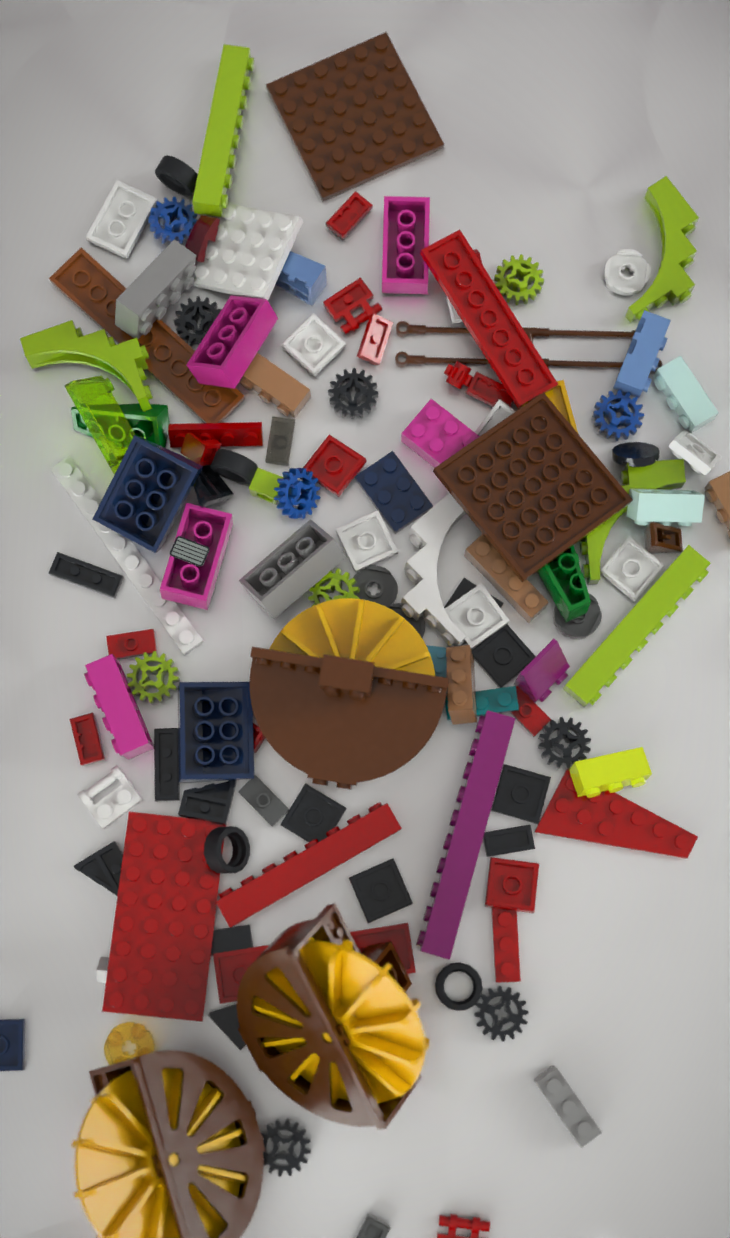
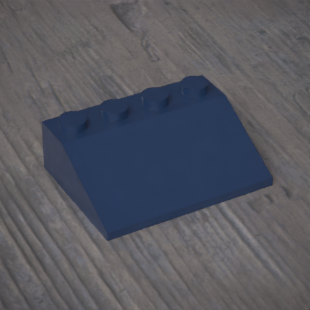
M134 435L92 520L156 553L162 548L203 466L178 453Z
M179 682V782L254 779L253 708L250 698V682Z

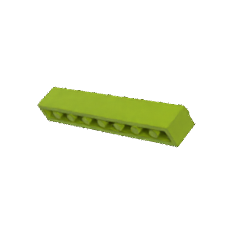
M223 45L192 201L194 214L221 217L223 209H227L228 195H226V190L231 188L232 175H230V170L235 168L236 155L233 154L234 149H238L240 136L237 133L238 129L242 130L243 127L241 112L246 110L247 96H245V92L250 90L251 77L248 76L249 71L253 72L254 58L251 57L250 48Z
M688 545L563 689L583 707L588 703L593 706L602 695L599 693V690L604 685L609 687L615 681L617 676L614 673L619 668L624 670L633 660L630 655L634 650L640 652L648 643L645 639L650 632L654 635L664 625L660 622L665 615L670 618L679 607L676 605V602L680 598L685 600L694 589L691 585L696 580L700 583L709 573L706 568L711 563Z

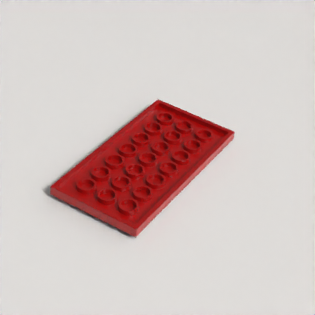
M129 812L102 1012L203 1022L220 873L211 870L206 863L204 843L206 837L213 829L226 827V825L200 819ZM223 840V843H222V846H221V853H222V854H223L224 840Z

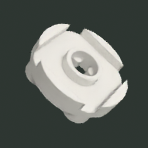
M624 249L618 251L617 254L607 260L604 268V279L607 288L624 296L641 293L650 278L651 268L649 263L642 258L643 255L635 250ZM625 268H629V271L633 273V275L625 277L624 274L621 273V271H624Z

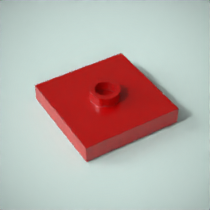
M329 434L303 468L306 471H312V478H317L318 484L339 497L367 460Z
M491 857L485 907L534 913L539 863Z

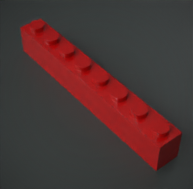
M379 802L368 808L370 813L361 818L360 814L347 820L348 826L340 830L337 826L325 833L327 838L320 842L317 838L304 845L306 850L297 854L296 850L283 857L285 862L277 867L275 863H272L262 869L263 875L256 879L252 875L241 881L242 887L235 891L229 888L220 893L219 897L221 899L217 900L216 903L229 927L237 925L400 831L402 828L388 803L382 805Z

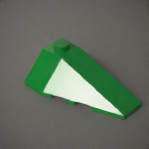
M139 403L76 406L71 408L73 428L95 439H104L114 443L113 446L119 449L122 447L128 449L134 435L165 448L168 438V425L170 424L168 405L151 404L152 409L144 412Z

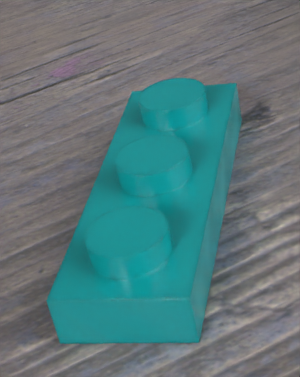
M516 686L476 691L477 717L480 715L484 716L487 710L496 713L519 711ZM447 695L446 698H445V707H446L447 720L449 721V720H451V717H450V714H449V712H448V695Z

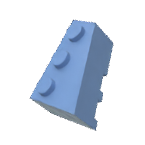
M644 310L613 389H620L624 393L629 391L630 395L637 398L640 397L642 391H648L652 381L648 376L650 371L655 372L660 358L656 356L659 350L663 351L668 338L664 336L670 324V319Z

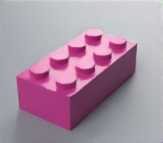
M384 196L382 293L427 294L429 267L423 260L420 252L429 246L430 197Z
M241 296L229 297L187 363V367L199 384L236 388L278 320L268 300Z
M430 399L401 433V442L435 468L480 436L433 399Z
M186 503L176 538L181 536L208 546L210 551L201 567L170 555L160 587L162 599L208 610L233 527L232 514Z
M110 654L85 665L87 672L84 673L89 687L92 686L93 690L96 691V695H93L94 701L98 709L101 708L102 712L105 713V717L102 718L107 731H110L115 738L111 740L115 752L129 760L153 750L154 744L132 694V690L128 687V681L120 661L113 654Z

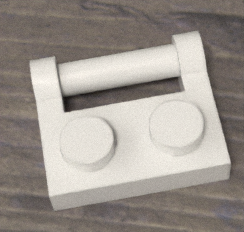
M118 765L113 767L111 773L88 790H82L77 794L102 829L111 825L143 801ZM117 779L122 785L94 804L91 800L94 796Z

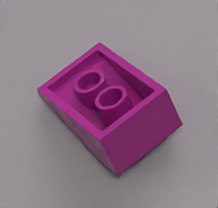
M553 639L520 672L514 682V685L518 686L535 703L538 700L543 702L552 693L549 688L554 683L560 685L568 676L566 671L570 666L558 641Z

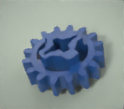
M165 197L163 204L157 201L156 208H151V216H149L150 231L155 232L154 238L162 237V244H165L167 240L170 243L176 240L183 245V239H188L198 220L196 219L197 214H194V211H192L193 205L189 204L186 206L185 199L177 202L176 197H173L172 201Z
M620 389L616 395L609 391L607 397L602 395L600 402L595 404L594 408L596 411L593 412L592 417L598 419L595 420L594 426L600 425L599 433L607 432V439L614 435L615 441H618L620 436L627 440L629 433L635 435L637 432L636 428H640L642 425L640 420L643 419L644 413L639 411L642 410L643 405H636L638 398H629V391L626 395H622ZM617 412L621 414L620 418L615 417Z
M289 468V472H282L284 478H278L277 481L280 485L279 487H274V490L278 492L274 500H279L280 502L277 505V509H283L282 515L289 516L292 519H305L306 515H312L311 508H317L315 500L320 499V496L316 495L320 487L315 486L318 479L312 478L313 472L306 471L305 468Z

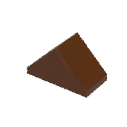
M655 522L649 523L644 531L645 549L651 554L683 552L680 528L664 526Z

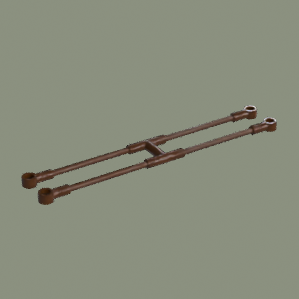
M400 321L396 325V333L400 337H406L408 334L426 333L470 334L467 328L426 327V325H409L406 321ZM403 326L406 327L407 330L402 332L399 330V328ZM522 327L532 343L533 337L586 336L626 337L632 339L635 330L631 332L578 331ZM403 351L398 352L395 356V363L401 368L406 367L408 364H455L456 361L462 364L490 365L487 359L425 357L424 355H408ZM404 357L406 361L400 362L398 358ZM543 358L548 368L549 366L621 368L623 362L558 361ZM659 360L658 367L660 368L662 366L661 360Z

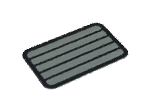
M178 536L171 548L170 555L201 567L210 549L208 546Z

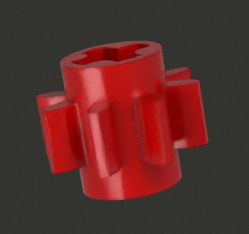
M456 361L454 366L448 364L444 372L448 376L445 382L460 390L463 384L468 387L473 379V376L469 375L472 369Z

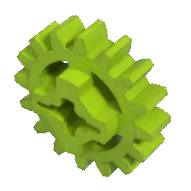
M520 254L519 259L516 260L512 255L510 262L504 259L502 266L497 267L496 272L498 274L494 276V281L497 282L495 285L498 290L501 289L500 293L502 296H507V303L513 299L515 300V305H518L519 300L527 304L528 298L534 301L536 293H541L544 279L540 277L543 276V270H537L538 262L531 263L532 257L523 260V255ZM511 270V273L504 278L505 274ZM532 282H534L533 286L528 290V285H531Z
M337 568L335 573L331 570L315 584V587L309 589L313 595L308 597V600L315 602L312 605L314 606L321 603L319 596L325 598L326 601L344 598L360 599L355 595L360 589L352 586L357 581L354 578L348 580L350 577L348 572L342 575L341 570ZM330 580V583L323 587V584ZM342 581L347 584L349 592L342 589ZM336 589L340 595L334 596L332 599L328 594L334 593Z
M153 651L152 657H149L145 652L143 655L144 659L135 658L136 666L129 665L133 673L127 674V677L132 679L128 683V687H135L132 694L134 696L141 694L140 700L142 702L148 698L149 703L153 704L155 698H157L162 703V696L166 695L168 698H171L169 691L177 690L173 683L180 681L179 677L174 676L179 670L177 667L171 668L174 664L172 659L166 662V654L163 653L159 658L156 651ZM148 663H160L157 666H148ZM142 670V679L138 683V674ZM153 673L158 680L153 682L150 680L149 675ZM169 673V680L167 685H165L164 678ZM149 689L159 690V692L149 693L146 691H148Z

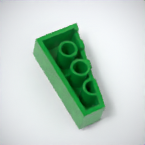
M574 545L537 571L565 622L586 614L591 603L584 575L580 569L578 553H576Z

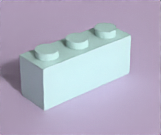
M681 356L656 370L653 376L655 386L658 390L664 392L667 397V404L672 410L675 409L683 428L688 429L692 433L716 418L719 412Z
M630 489L629 496L633 501L628 505L627 517L635 520V524L649 525V522H656L664 526H670L671 522H678V525L692 526V523L702 522L705 495L695 490Z

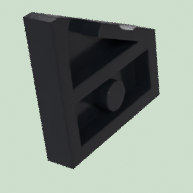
M210 465L203 466L193 485L199 505L202 508L229 500L234 494L220 475L211 469Z

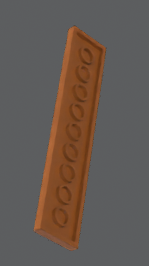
M81 247L49 278L50 282L101 329H105L110 337L113 336L114 341L118 344L134 339L115 325L116 299L127 288ZM157 319L149 333L142 335L138 339L140 346L145 345L149 355V359H146L148 366L146 370L204 423H222L245 400V396L237 388L199 384L187 367V363L195 350L162 320Z

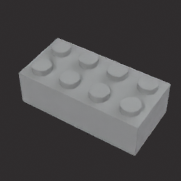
M173 240L116 299L115 325L133 338L139 339L142 335L148 334L153 323L157 319L161 320L167 308L171 304L175 305L180 299L181 293L185 289L189 290L194 284L195 279L193 276L196 270V254L176 240Z
M310 519L239 581L250 596L275 619L297 599L302 597L313 585L318 583L327 573L338 566L346 556L334 538Z

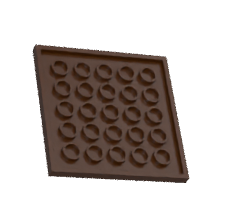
M387 32L266 84V89L322 202L444 148V143Z
M544 392L433 470V473L521 582L527 580L633 501Z

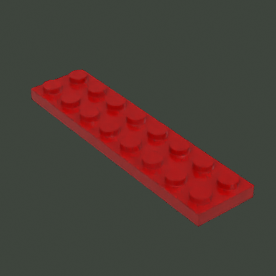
M461 230L421 250L420 255L517 408L529 403L543 392L547 393L558 385L557 381Z
M408 923L350 932L360 953L369 945L392 942L407 974L416 973ZM269 945L213 954L220 1004L237 1001V993L243 975Z

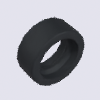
M166 155L155 169L157 178L172 191L187 197L191 196L194 192L198 174L180 159Z
M218 449L210 465L211 469L220 476L244 485L251 484L258 468L257 464L249 458L226 449Z
M232 826L217 827L208 834L204 843V856L210 869L216 873H237L246 866L250 856V844L243 830ZM226 836L230 839L233 847L232 857L228 864L223 860L221 846Z
M461 962L451 963L442 968L437 975L435 982L436 995L440 1002L449 1009L456 1011L467 1010L473 1007L481 997L483 990L482 979L478 972L470 965ZM458 971L466 973L473 981L472 994L468 999L459 1002L451 1000L444 990L445 979L451 973Z

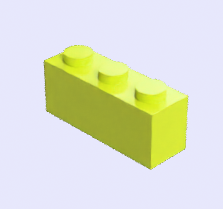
M643 747L576 761L569 769L577 796L586 795L587 798L598 796L601 792L607 790L610 793L618 792L629 785L632 788L640 787L646 784V780L652 774Z

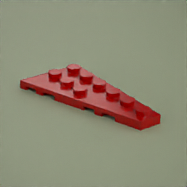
M566 770L534 833L684 859L688 858L698 836L615 792L610 793L607 790L592 798H587L586 795L578 797L569 770Z

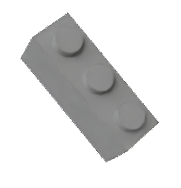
M554 1065L534 1079V1082L581 1148L602 1133Z

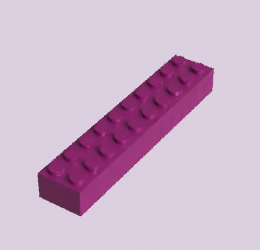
M487 710L485 715H480L475 732L479 733L478 739H473L469 755L473 756L471 763L467 762L462 778L466 779L465 786H460L456 802H459L460 805L458 810L454 809L449 824L454 827L452 834L448 833L446 835L443 849L447 850L445 858L441 857L436 870V873L440 874L439 881L433 882L430 897L434 898L432 906L426 907L423 921H427L425 931L420 930L416 945L420 946L419 951L449 960L451 958L516 718Z

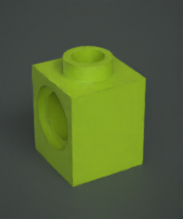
M257 468L249 487L250 495L277 504L278 500H274V497L278 495V492L274 490V487H279L280 484L277 479H283L284 477Z

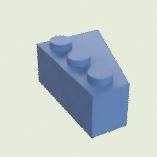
M290 251L275 285L313 306L327 285L326 266Z

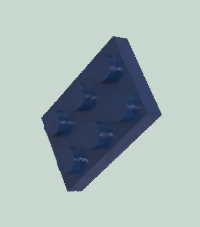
M393 451L355 476L357 483L376 509L379 510L394 534L420 518L433 507L432 503Z

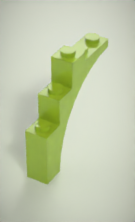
M667 176L648 187L644 197L652 209L660 229L662 242L661 263L653 284L640 299L628 308L625 316L630 323L636 319L640 321L644 310L650 312L649 310L655 306L660 308L668 300L672 305L679 301L681 303L687 301L692 296L691 292L695 286V283L684 270L693 264V259L697 252L686 236L696 229L695 225L699 217Z
M73 320L20 338L25 357L32 369L58 363H77L97 367L116 376L126 384L136 396L143 412L152 409L149 401L153 399L151 390L148 385L144 386L143 381L147 380L144 370L148 369L146 359H149V355L145 345L140 346L137 338L116 345L113 336L108 337L105 329L84 336L81 327L76 328Z
M684 459L655 461L652 465L644 467L628 466L629 463L627 462L624 470H621V483L625 484L622 487L628 494L630 489H679L686 482ZM628 506L583 538L584 541L580 542L581 555H585L586 564L582 565V573L584 578H587L588 585L598 584L604 543L610 529L618 518L627 511Z

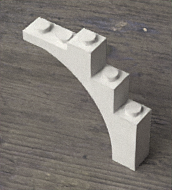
M448 493L410 527L408 533L410 541L414 546L421 547L422 549L406 562L404 570L406 571V576L412 582H417L418 584L402 597L400 605L405 615L409 618L413 617L416 621L424 615L426 623L431 628H436L442 634V639L449 646L453 645L455 647L460 646L467 636L449 619L444 609L438 589L437 562L439 551L446 535L465 515V511L454 497Z

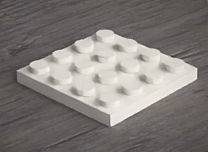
M228 204L227 209H223L222 216L218 218L220 221L215 242L208 240L204 263L198 262L196 266L193 286L241 297L269 300L303 224V220L300 216Z

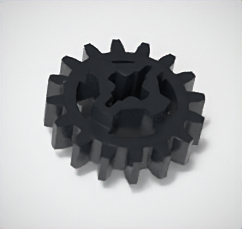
M197 296L196 302L189 298L187 306L181 303L182 311H176L175 314L178 319H174L175 326H178L176 328L177 334H182L181 338L184 341L189 339L190 346H193L195 342H198V345L201 343L221 312V309H217L216 302L210 305L208 297L203 302ZM199 316H201L202 319L200 323V328H198L197 325Z
M353 368L352 373H348L344 369L343 376L336 374L337 382L331 381L330 387L333 389L328 390V396H331L329 399L330 405L336 404L334 411L342 410V417H345L348 413L351 419H354L355 414L363 418V411L370 414V405L376 406L377 401L374 398H378V391H375L377 383H371L373 376L365 377V370L358 374L356 373V368ZM353 386L355 387V391H356V394H355V396H354V401H352V396H351V391H353ZM341 401H345L349 406L343 404Z
M560 717L558 723L552 719L550 727H543L542 730L545 734H540L538 737L539 740L543 741L538 745V749H544L541 758L548 757V765L555 762L556 769L559 770L560 766L564 765L565 769L569 770L570 765L574 764L578 759L585 760L587 758L583 753L590 752L591 748L586 745L591 742V738H585L588 730H580L581 722L574 725L573 718L570 717L568 722H564L563 717ZM557 730V737L549 740V736ZM569 730L574 732L577 736H574L572 733L569 732ZM562 739L565 740V743H569L567 748H564L563 744H559ZM580 747L579 752L574 757H571L572 749ZM552 751H555L560 757H557Z
M497 986V992L488 988L489 995L486 997L481 994L483 1002L475 1004V1006L480 1008V1012H475L474 1016L481 1019L476 1025L478 1027H485L482 1031L484 1035L491 1032L492 1040H495L497 1035H500L502 1042L505 1041V1035H509L511 1039H514L513 1032L522 1033L523 1031L519 1027L520 1024H527V1021L523 1019V1015L529 1014V1012L522 1010V1006L526 1004V1001L517 1000L520 996L519 992L511 995L510 987L505 992L502 991L501 986ZM502 996L498 1003L494 1005L488 1004L491 999ZM511 1000L517 1007L518 1015L511 1011ZM504 1006L507 1017H502L498 1022L495 1010H500ZM485 1013L490 1014L493 1020L492 1027L486 1022ZM508 1022L514 1023L509 1029L501 1030L504 1024Z
M289 1118L286 1119L284 1124H281L280 1120L276 1119L275 1127L269 1123L266 1125L268 1133L261 1131L266 1150L263 1152L264 1166L270 1165V1174L274 1169H277L279 1177L282 1176L283 1171H287V1174L292 1176L293 1168L297 1171L302 1169L300 1162L307 1164L308 1159L304 1154L311 1153V1149L306 1147V1144L310 1143L311 1139L303 1137L307 1131L305 1128L300 1131L297 1129L299 1122L291 1126ZM280 1130H287L293 1134L290 1136L282 1135ZM271 1138L274 1144L273 1149L268 1153L267 1142ZM292 1141L288 1147V1153L284 1150L277 1153L280 1146L279 1142L286 1144ZM300 1141L301 1151L297 1157L294 1147ZM282 1159L286 1160L288 1164H279L275 1161Z

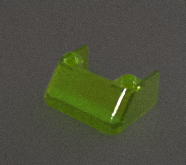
M102 375L71 381L64 386L115 475L135 435L112 394L115 388L110 379H104Z

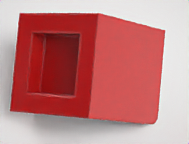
M190 432L185 435L180 453L201 466L210 465L222 443L216 439L202 441Z

